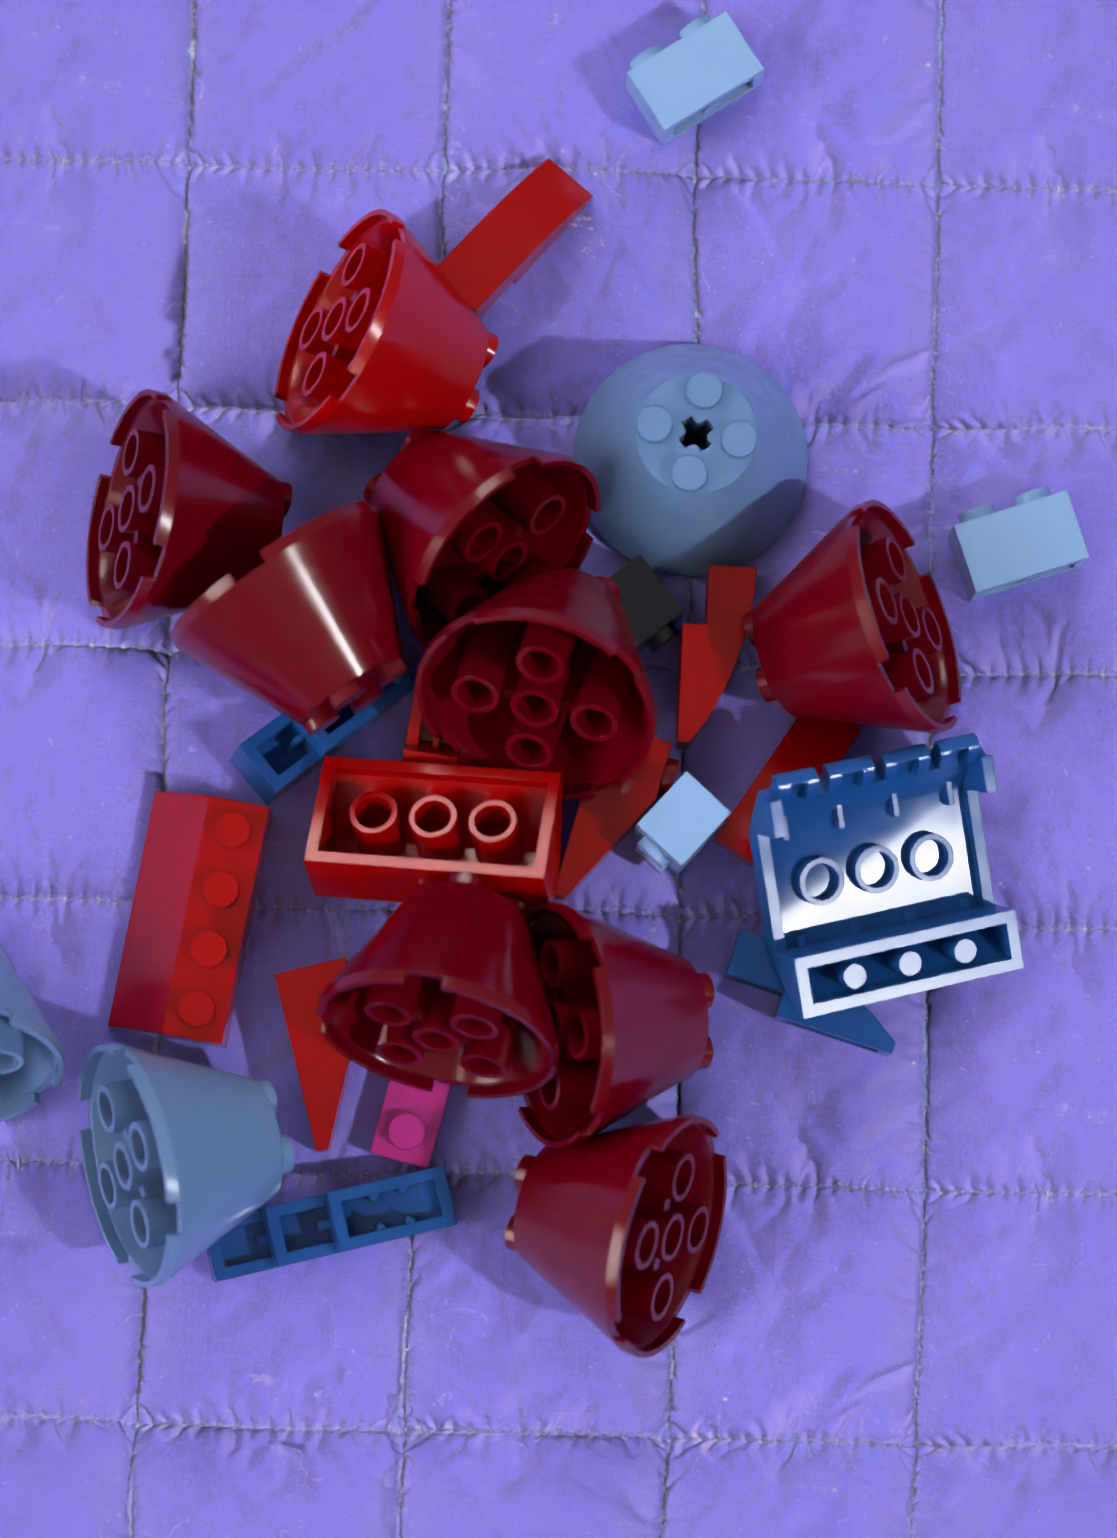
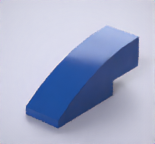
M405 672L391 683L380 687L384 694L372 705L353 714L349 706L338 712L340 717L332 725L313 736L308 734L304 726L282 713L241 743L230 761L268 806L319 767L324 761V756H333L409 693L416 683Z
M743 928L739 930L723 978L780 996L774 1013V1020L883 1056L892 1054L895 1041L873 1013L864 1005L805 1019L800 1018L767 952L765 937Z

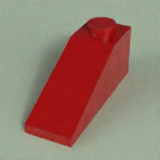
M654 737L647 758L631 777L624 782H621L618 778L612 782L597 786L595 795L581 797L558 875L554 901L564 903L654 806L658 792L665 794L672 787L679 760L668 757L672 742Z
M345 957L274 974L315 1148L318 1153L331 1150L352 1061L336 1050L322 1035L323 1019L320 1015H316V1008L322 991L348 963Z

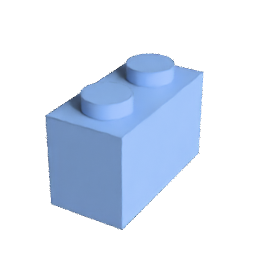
M727 11L712 20L709 15H703L693 20L680 31L681 39L663 50L659 45L652 46L641 52L630 62L632 69L627 71L625 89L662 146L761 86L764 68Z
M1041 487L1016 496L1014 499L1017 506L994 512L992 504L970 509L958 515L960 523L952 527L948 538L969 602L1083 566L1088 560L1089 554L1067 490L1051 495L1048 487Z
M686 771L637 823L633 836L639 842L636 844L635 852L657 873L661 874L668 868L677 876L723 827L731 811Z

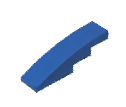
M444 1165L254 1211L207 1249L214 1283L457 1225Z

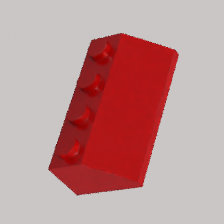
M324 756L304 856V863L315 896L403 902L412 892L413 888L430 882L447 881L450 873L462 871L479 876L484 881V888L493 890L507 898L522 901L529 908L538 903L554 902L561 862L562 773Z
M155 791L108 1026L227 1048L273 817L269 807L208 795Z

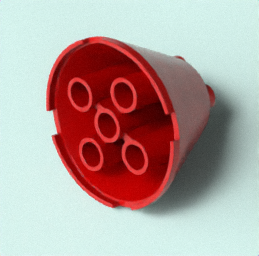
M385 209L373 210L358 220L339 241L338 247L346 250L332 273L329 275L320 270L300 307L285 345L274 397L285 401V415L278 412L275 417L283 429L294 434L411 433L419 427H426L430 431L436 432L444 430L454 419L463 423L466 422L477 407L480 393L479 390L475 389L482 369L491 362L496 353L498 337L487 331L486 326L401 218Z

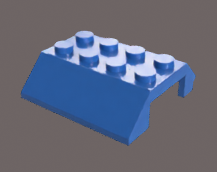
M974 733L934 741L931 754L924 743L879 752L876 766H874L870 755L823 764L820 778L814 767L775 774L772 776L770 788L758 791L748 834L766 949L800 1018L814 1017L1024 968L1016 909L996 905L994 901L978 792L990 793L998 791L993 755H988L983 751Z

